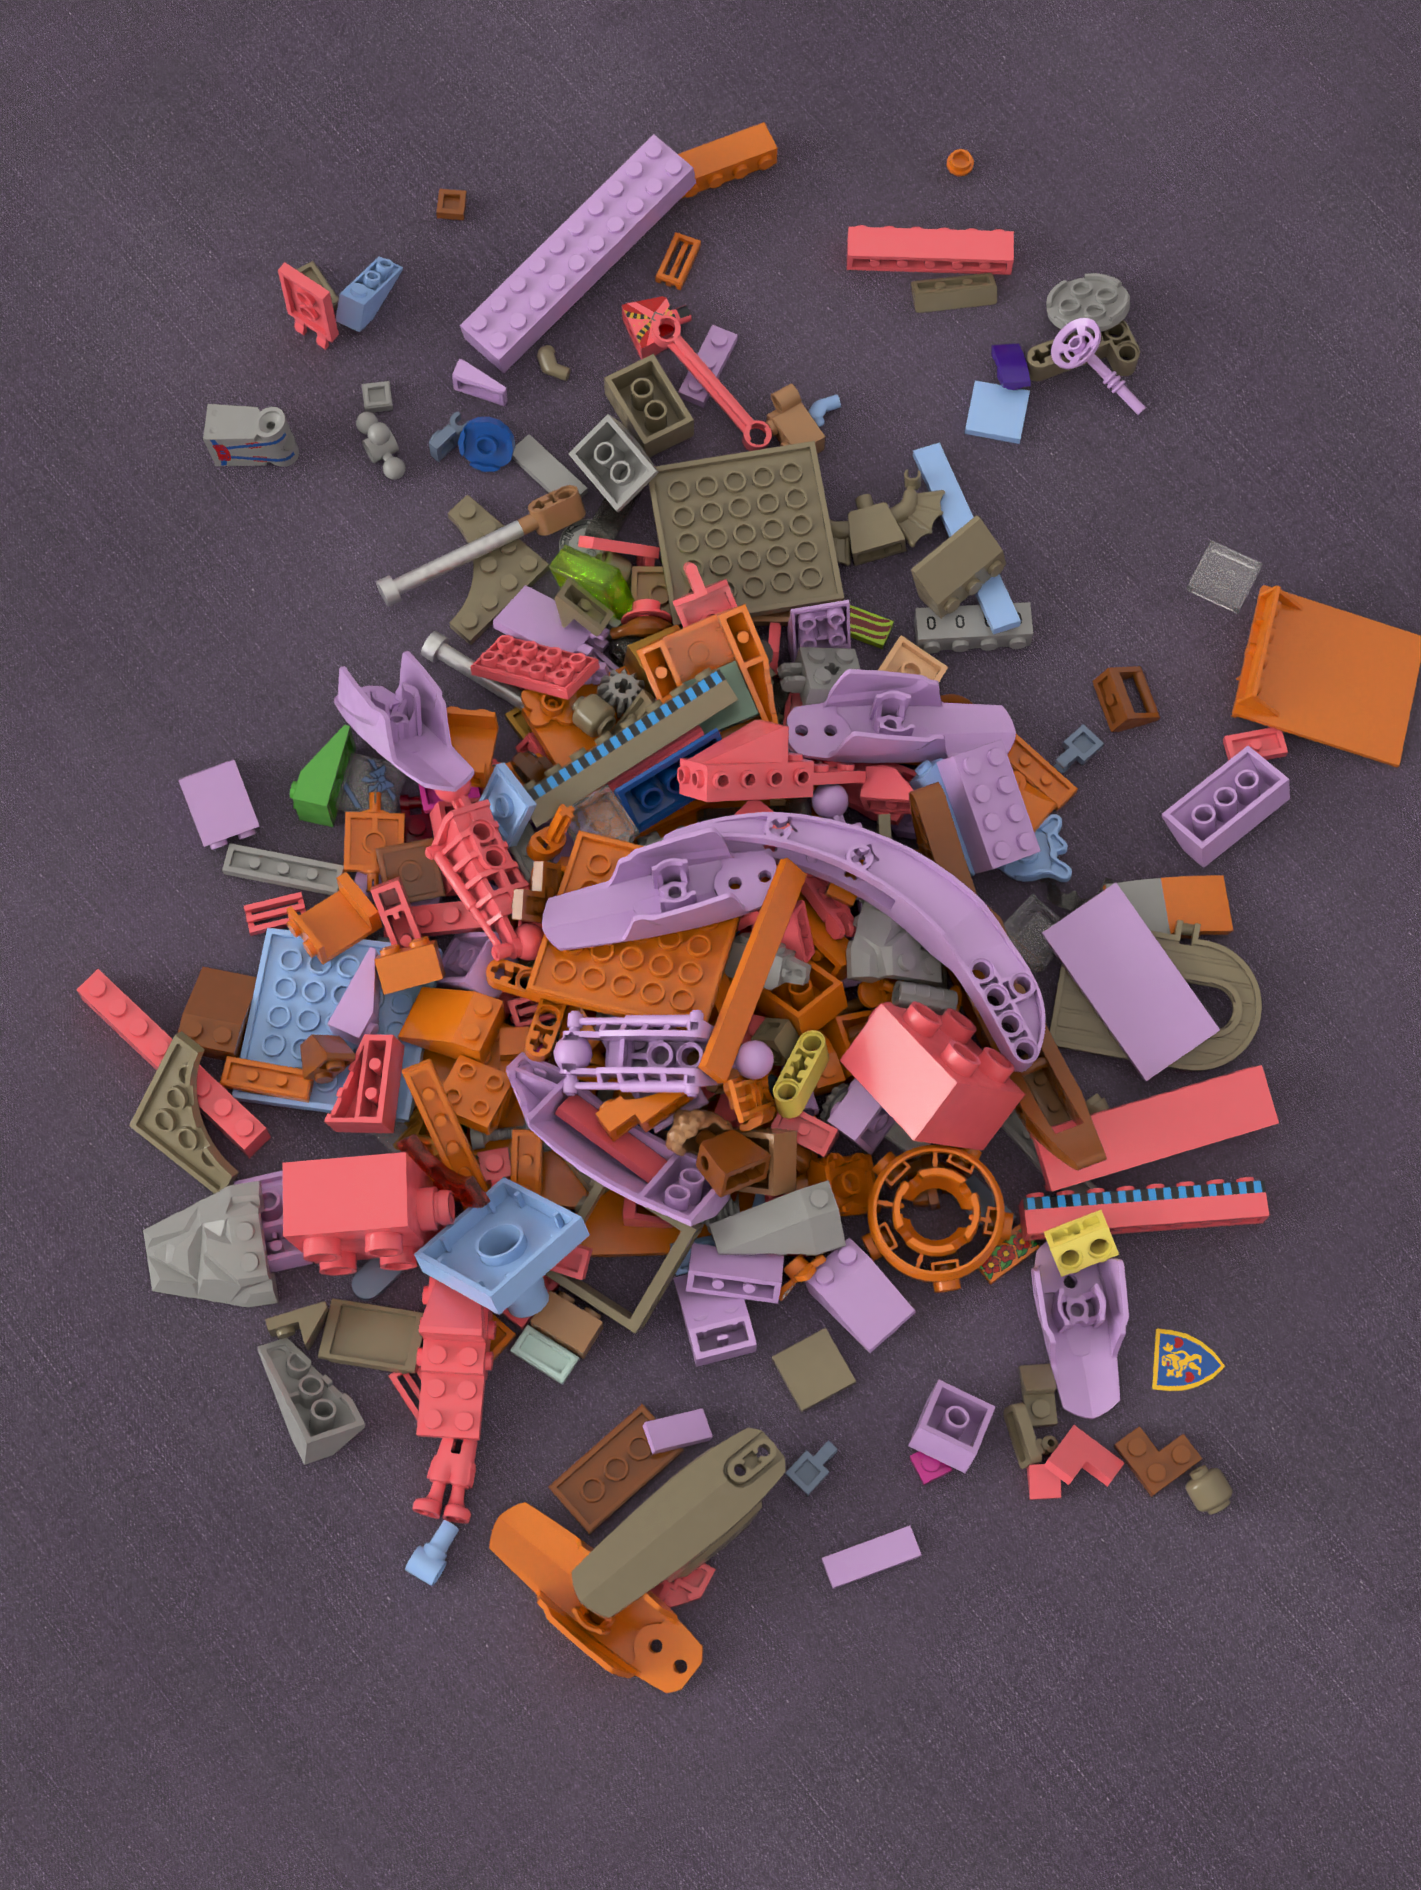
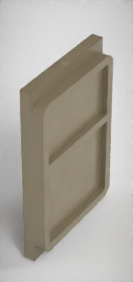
M332 1298L318 1358L345 1365L401 1374H415L418 1347L422 1346L423 1337L419 1333L421 1316L423 1317L424 1313Z

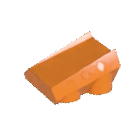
M830 1153L825 1158L811 1159L810 1167L806 1172L809 1186L829 1180L840 1216L867 1214L870 1192L876 1180L875 1173L872 1171L873 1161L870 1154L854 1153L850 1156H842L839 1153ZM877 1206V1213L881 1210L880 1206Z

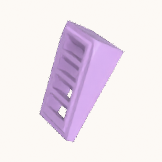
M458 360L452 374L454 390L506 406L508 400L505 386L466 361Z

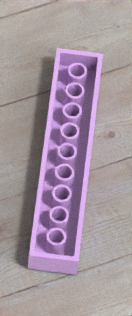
M653 134L460 325L465 340L502 373H505L696 184L694 168Z

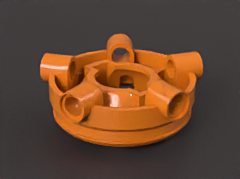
M947 1145L919 1146L903 1152L899 1156L889 1151L872 1168V1171L878 1177L873 1184L868 1200L867 1220L869 1233L861 1236L871 1259L875 1261L883 1257L890 1266L901 1274L918 1281L933 1283L934 1293L962 1289L960 1278L971 1274L982 1266L991 1256L1000 1239L1010 1240L1014 1213L1005 1212L1000 1187L989 1169L979 1160L982 1152L980 1150ZM932 1154L933 1166L918 1170L917 1175L909 1182L904 1180L896 1192L894 1202L878 1200L884 1183L890 1189H893L910 1172L911 1166L906 1162L907 1160L920 1155ZM937 1154L949 1155L945 1164L948 1168L938 1167ZM974 1168L988 1183L995 1201V1207L987 1206L985 1217H981L978 1193H972L966 1184V1177L971 1176ZM929 1189L945 1190L957 1199L961 1210L972 1211V1214L968 1217L972 1220L971 1225L958 1227L951 1236L945 1239L930 1240L924 1238L913 1228L911 1220L904 1218L903 1214H900V1209L904 1208V1204L901 1201L913 1202L920 1193ZM877 1206L892 1208V1222L895 1230L901 1235L909 1248L919 1253L915 1267L900 1259L893 1252L899 1246L887 1223L884 1222L878 1225ZM979 1223H984L982 1236L990 1237V1240L981 1253L973 1260L962 1266H959L958 1259L930 1263L931 1271L920 1269L924 1255L943 1257L956 1253L957 1249L973 1239Z

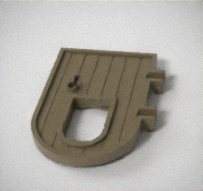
M1177 920L1174 935L1151 931V933L1187 983L1217 988L1227 994L1232 1003V1016L1229 1022L1220 1028V1031L1176 1060L1168 1068L1185 1071L1210 1070L1235 1059L1252 1041L1261 1019V993L1253 972L1241 957L1223 945L1198 939L1201 924L1183 923L1182 920ZM1181 934L1192 936L1190 945L1179 944ZM1061 963L1049 1028L1057 1047L1129 1060Z

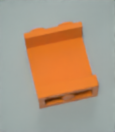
M454 706L447 707L452 746L474 769V775L470 779L471 787L485 788L489 781L499 729L496 712H490L486 709L466 710Z
M347 872L336 877L339 887L338 892L303 914L298 915L292 906L286 909L290 920L287 922L289 930L294 937L300 936L303 939V946L310 957L316 956L323 965L383 927L378 910Z

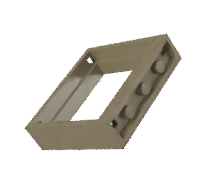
M591 1179L589 1184L593 1187L587 1197L584 1195L579 1200L574 1210L578 1213L577 1215L583 1218L584 1223L587 1222L606 1189L605 1186L594 1179ZM645 1207L681 1232L633 1314L582 1280L551 1270L545 1275L636 1334L645 1327L702 1230L704 1226L702 1223L689 1226Z

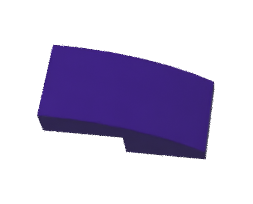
M1019 343L992 345L991 356L997 365V378L1002 387L1009 390L1029 387L1031 380L1028 366Z

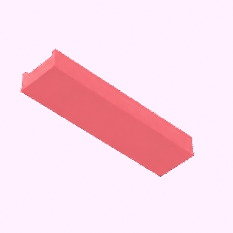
M1259 1065L1090 1114L1107 1160L1081 1170H1075L1062 1162L1041 1145L1030 1133L1029 1135L1033 1139L1044 1176L1045 1190L1052 1192L1279 1124L1263 1067ZM1073 1120L1053 1125L1051 1128L1057 1134L1077 1125Z

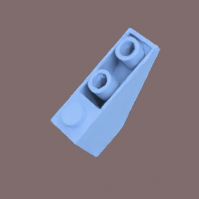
M379 256L340 293L336 322L360 332L373 320L403 271V267Z

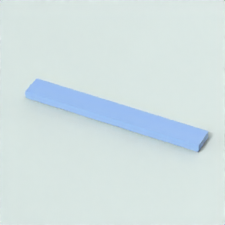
M940 443L913 450V458L928 491H945V495H943L940 502L941 511H943V515L940 518L949 537H951L974 517ZM1000 574L996 577H991L975 595L994 635L1019 627L1021 620Z

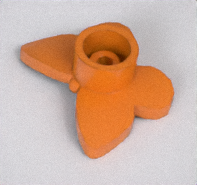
M529 689L522 691L521 701L525 709L531 712L529 724L532 727H545L551 720H556L559 724L565 726L574 725L572 721L574 713L572 706L577 700V691L569 700Z
M799 1254L783 1268V1271L790 1280L781 1287L779 1300H784L796 1283L811 1279L817 1270L816 1267L823 1264L827 1258L820 1254L809 1263L802 1254Z

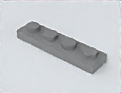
M229 843L222 871L225 875L333 895L339 891L336 877L344 873V865Z

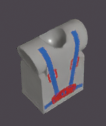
M208 404L203 441L216 466H266L268 462H271L276 466L286 467L298 460L299 447L289 428L285 414L278 407H268L259 411L258 407Z

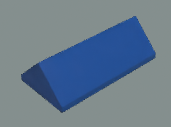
M717 728L614 790L612 797L637 835L695 800L694 798L679 794L677 770L680 767V758H691L722 740Z

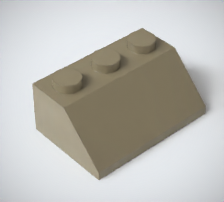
M976 515L914 566L911 572L919 598L942 619L948 613H953L969 595L976 594L991 577L998 576L1004 569V566H1006V561L1002 548L982 519Z

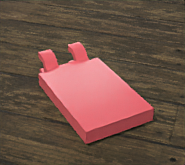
M284 262L278 269L287 312L295 318V330L305 335L307 327L317 333V345L326 350L329 347L328 342H333L339 335L330 291Z

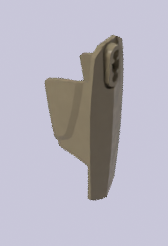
M746 1428L701 1454L650 1496L572 1570L573 1587L580 1603L590 1611L610 1619L664 1580L671 1583L676 1578L686 1577L721 1551L753 1521L762 1508V1499L786 1472L785 1456L762 1430ZM758 1448H766L769 1455L758 1458ZM741 1467L744 1469L745 1475H736L734 1468Z

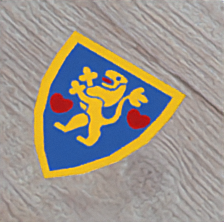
M1156 1328L1152 1389L1184 1391L1195 1388L1213 1379L1225 1367L1216 1353L1202 1341L1186 1333Z

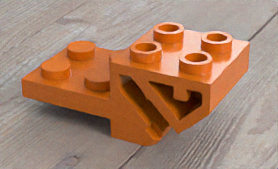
M503 1022L501 1028H510L513 1026ZM499 1033L484 1064L460 1054L443 1084L460 1124L486 1135H490L498 1128L500 1120L507 1118L517 1100L506 1073V1067L514 1059L500 1060ZM539 1039L536 1045H533L534 1050H537V1047L542 1044Z

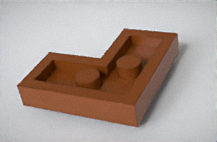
M534 861L531 877L532 890L514 889L511 905L512 920L542 924L548 898L557 896L559 891L561 864Z
M1139 1426L1114 1444V1448L1151 1497L1202 1460V1457L1184 1434L1158 1451Z

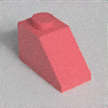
M887 765L866 766V782L862 783L860 799L865 811L911 814L909 792L913 791V789L895 768Z

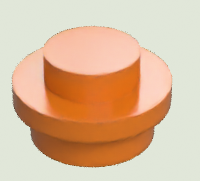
M957 149L948 156L947 169L956 176L968 175L974 166L973 157L968 151Z

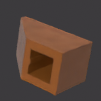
M312 1034L300 1045L303 1078L315 1080L316 1083L323 1084L333 1081L338 1074L356 1060L355 1053L341 1036Z

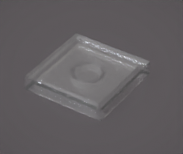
M1211 540L1186 590L1238 614L1263 563Z

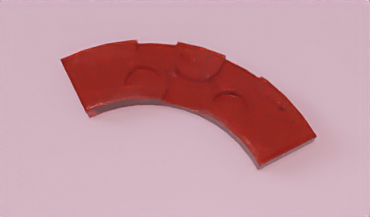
M415 1133L402 1138L396 1143L401 1152H406L434 1180L433 1186L437 1187L439 1191L451 1190L453 1196L462 1200V1205L471 1208H483L491 1202L474 1176L458 1174L445 1166L425 1147Z

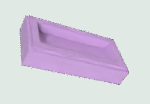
M703 1408L647 1421L643 1425L652 1454L707 1442L713 1437Z

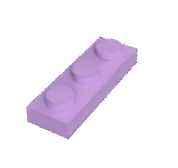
M712 325L697 355L713 374L719 378L738 340V335ZM689 371L678 391V395L681 399L704 408L710 395Z

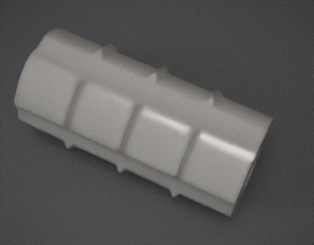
M897 980L892 992V1003L897 1007L908 1008L913 1001L927 1006L937 1015H943L948 1008L956 1010L958 994L953 990L917 984L913 981Z

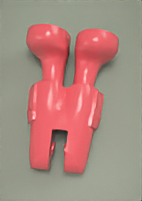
M442 1438L437 1455H434L427 1474V1478L433 1483L431 1490L425 1498H418L413 1502L412 1510L418 1514L439 1519L446 1485L451 1484L452 1490L448 1504L444 1509L443 1519L448 1522L467 1524L470 1521L471 1512L465 1508L464 1494L465 1490L471 1489L474 1483L477 1440L464 1439L460 1448V1454H456L454 1450L456 1449L457 1439Z

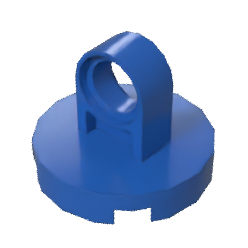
M477 417L470 420L463 427L458 440V447L461 456L463 457L464 455L470 461L469 465L483 472H495L511 461L515 450V439L509 427L502 421L492 417Z

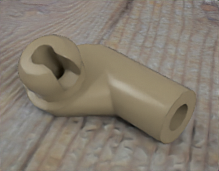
M544 345L538 350L537 359L542 372L567 381L571 368L557 364L554 355L555 349L552 346Z

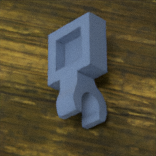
M455 412L450 417V425L448 424L442 430H437L428 442L430 455L437 462H440L458 445L460 433L469 422L468 420L464 425H457V422L461 420L460 412Z
M1083 724L1063 742L1062 747L1066 751L1055 760L1056 764L1053 767L1061 774H1064L1075 761H1078L1083 766L1103 748L1104 743Z
M828 1440L814 1456L806 1450L786 1471L785 1475L809 1496L830 1473L824 1465L838 1452V1449Z

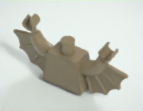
M909 469L904 472V485L907 490L904 491L901 502L892 508H889L886 502L874 505L870 494L858 496L855 499L858 510L848 513V521H833L830 519L838 563L850 566V541L855 566L907 551L905 539L911 547H915L920 538L932 534L933 523L939 516L943 515L940 502L943 495H945V491L937 490L917 493L915 490L921 486V472L918 470L916 478H909Z

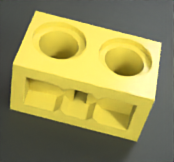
M1102 1210L1044 1231L1061 1277L1077 1273L1083 1268L1099 1262H1105L1107 1259L1119 1255Z

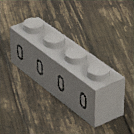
M1030 602L1013 603L1021 620L1019 627L994 635L980 605L959 606L953 613H948L942 619L929 607L916 608L914 615L916 646L928 654L937 653L940 650L964 652L969 649L981 648L985 651H991L998 647L1022 649L1030 646L1033 637Z

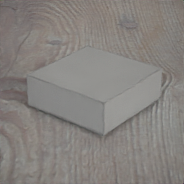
M389 381L362 384L365 412L374 413L393 410Z

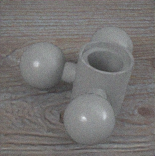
M361 413L356 419V426L361 433L368 435V438L362 440V443L370 460L376 463L383 459V472L386 477L393 480L401 478L405 473V464L400 458L392 456V454L399 451L393 434L386 424L378 422L377 417L373 413Z

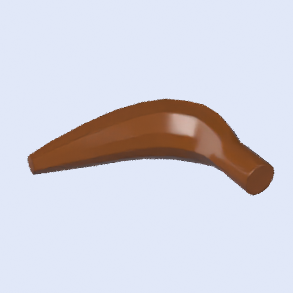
M640 616L624 625L611 628L610 635L612 639L625 636L648 637L672 627L673 624L656 616Z

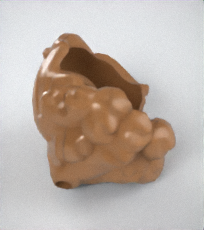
M678 1109L673 1115V1124L667 1133L665 1145L669 1150L676 1153L677 1156H684L685 1153L690 1152L698 1156L699 1145L696 1143V1137L702 1130L709 1129L717 1136L734 1129L728 1120H724L714 1112L699 1109L691 1111Z

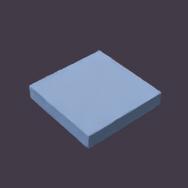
M975 380L964 434L1020 444L1030 390H1009L1003 388L1002 385Z
M504 762L496 764L478 802L486 799L489 800L491 813L494 820H497L499 824L498 830L503 841H506L509 847L517 846L537 804Z

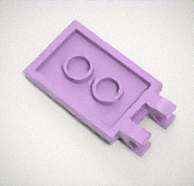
M526 585L493 620L494 629L506 635H511L513 638L535 641L537 644L559 647L561 650L573 653H583L588 657L594 652V648L603 652L609 646V641L605 639L609 635V629L605 628L596 637L575 619L563 628L555 600Z

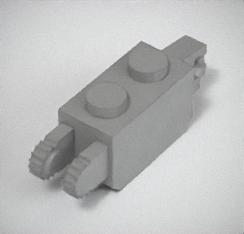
M741 933L734 938L725 968V973L728 977L734 978L751 933ZM780 943L763 988L773 990L784 983L804 985L809 981L811 965L795 958L796 951L787 949L785 944Z

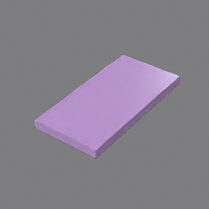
M1116 882L1041 933L1144 1082L1220 1031Z

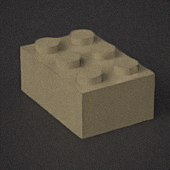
M654 354L604 377L607 399L623 425L639 442L649 458L694 436V419Z

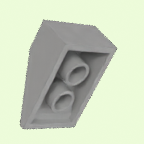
M609 414L569 453L570 457L618 513L659 473L634 436L621 422Z

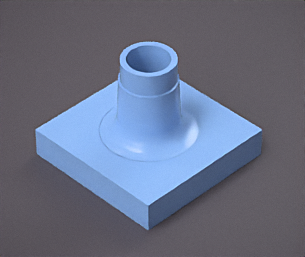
M503 1177L456 1217L454 1224L447 1225L421 1247L414 1256L423 1273L492 1312L500 1315L508 1308V1311L514 1317L526 1318L540 1312L549 1301V1293L545 1287L543 1276L590 1234L581 1216Z

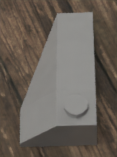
M829 1180L796 1190L709 1224L718 1255L805 1254V1256H817L846 1246L839 1208Z
M288 1338L258 1346L260 1358L289 1434L304 1465L334 1455L365 1428V1422L354 1401L346 1393L342 1394L332 1385L333 1381L326 1374L323 1376L311 1365V1360Z

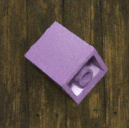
M234 759L178 780L204 847L210 845L211 850L228 844L227 838L238 835L239 839H243L256 834L254 828L259 827V823Z

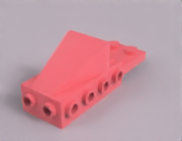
M754 720L695 756L680 758L677 779L679 782V794L704 802L813 797V785L865 783L866 771L856 769L854 763L822 760V764H814L812 760L803 759V754L789 753V726L764 720Z
M430 1276L429 1286H424L422 1302L427 1306L423 1317L421 1316L419 1333L423 1337V1348L418 1347L416 1364L421 1366L422 1371L416 1435L418 1437L480 1440L485 1381L488 1377V1371L493 1369L494 1353L490 1352V1343L496 1337V1321H493V1312Z

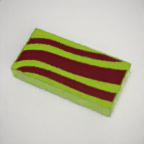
M850 605V637L883 650L894 621Z

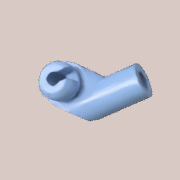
M836 394L817 400L812 404L808 412L818 427L825 424L823 416L826 412L841 408L839 396Z

